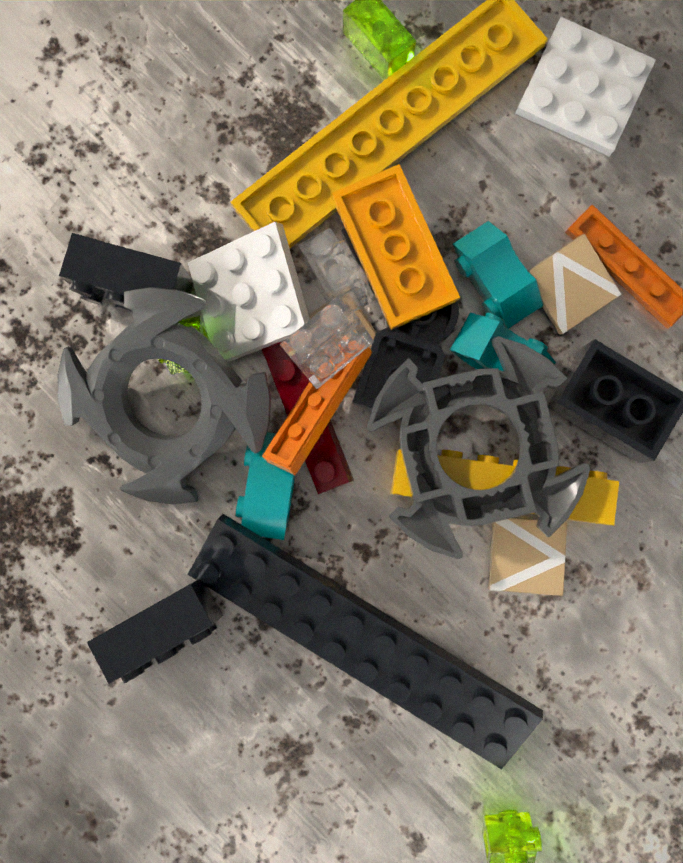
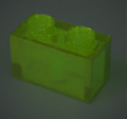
M354 0L343 9L344 35L383 80L387 79L414 57L416 40L382 0Z

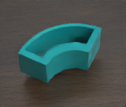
M487 221L453 243L458 256L454 260L456 268L464 278L469 277L484 301L482 302L484 311L500 317L504 320V325L508 329L544 306L537 280L519 260L508 236L492 223Z
M470 312L450 348V351L474 369L498 368L503 371L500 360L492 345V340L499 336L524 344L548 358L554 365L556 364L544 343L536 339L529 338L526 340L504 326V320L491 313L481 316Z
M267 432L263 447L258 453L252 452L248 445L246 447L244 466H249L245 496L239 495L235 516L242 518L241 525L261 537L285 540L296 475L268 463L262 457L276 433Z

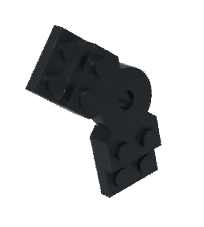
M344 228L341 230V236L357 265L356 270L372 301L378 302L349 235ZM458 301L431 312L430 318L426 321L415 319L392 330L384 316L386 328L375 334L371 346L372 354L365 364L352 404L372 410L375 399L388 378L408 358L417 366L416 378L422 384L438 379L446 357L439 346L447 340L456 326L459 315Z

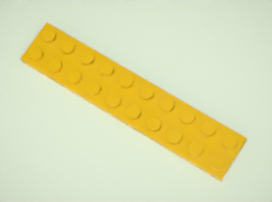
M486 0L230 201L231 206L252 232L273 222L283 224L289 248L293 247L337 212V208L332 200V192L395 166L545 47L548 38L515 0Z

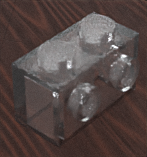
M329 228L298 244L305 266L336 321L368 305L365 287L369 285L368 279L360 265L354 267L350 259L353 256L344 238L338 240L332 229Z
M336 297L283 341L280 346L311 384L318 389L374 343L360 318L339 297Z

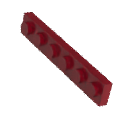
M297 335L262 349L287 416L313 377ZM330 420L305 459L318 495L354 481Z

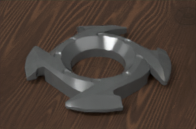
M156 287L124 292V307L133 311L134 321L96 356L88 372L85 371L71 347L68 346L63 349L57 374L58 402L64 426H73L82 417L121 459L135 469L144 472L143 475L124 483L120 487L121 491L150 502L172 505L192 503L198 501L195 487L187 485L185 476L221 448L236 429L252 452L258 453L262 449L270 425L271 396L266 372L252 374L248 377L247 383L240 384L243 380L203 334L192 326L186 327L178 323L189 315L205 308L207 302L203 298L176 289ZM150 359L173 361L185 368L195 379L201 393L202 408L200 417L192 430L177 436L160 435L146 428L136 418L128 400V384L133 371L143 361Z
M499 336L492 340V345L500 360L503 371L498 368L476 369L422 384L416 378L417 366L408 358L388 378L378 394L367 424L368 431L373 432L389 423L402 419L400 426V449L414 503L408 509L397 507L389 515V518L408 537L424 547L455 559L462 558L463 552L455 539L449 523L460 526H480L534 512L539 517L536 526L549 538L571 515L583 495L591 469L588 463H582L555 475L556 467L559 466V447L543 390L546 387L555 389L568 378L548 358L524 344ZM471 405L489 406L503 413L515 426L520 440L519 460L511 475L499 485L484 490L468 489L454 482L442 469L437 456V438L443 423L456 410Z

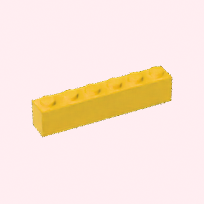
M399 449L396 451L390 494L412 497L402 453ZM442 449L441 455H437L442 469L449 478L457 484L473 490H484L499 485L511 475L518 460H513V466L499 464V457L489 455H477V461L462 459L463 452ZM557 466L555 475L565 472L571 468L565 466ZM590 470L583 495L568 520L614 526L619 481L607 480L608 473Z

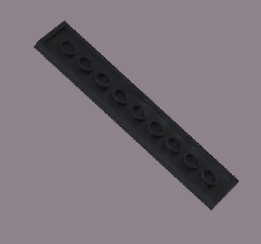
M223 513L214 524L187 574L195 580L200 579L211 590L501 770L543 720L542 709Z

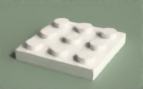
M560 17L515 114L610 157L615 150L656 59Z
M273 222L188 262L196 295L207 302L206 307L201 309L209 341L227 362L312 329L283 224Z

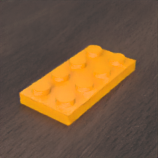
M400 164L332 192V200L391 330L457 302L460 299Z

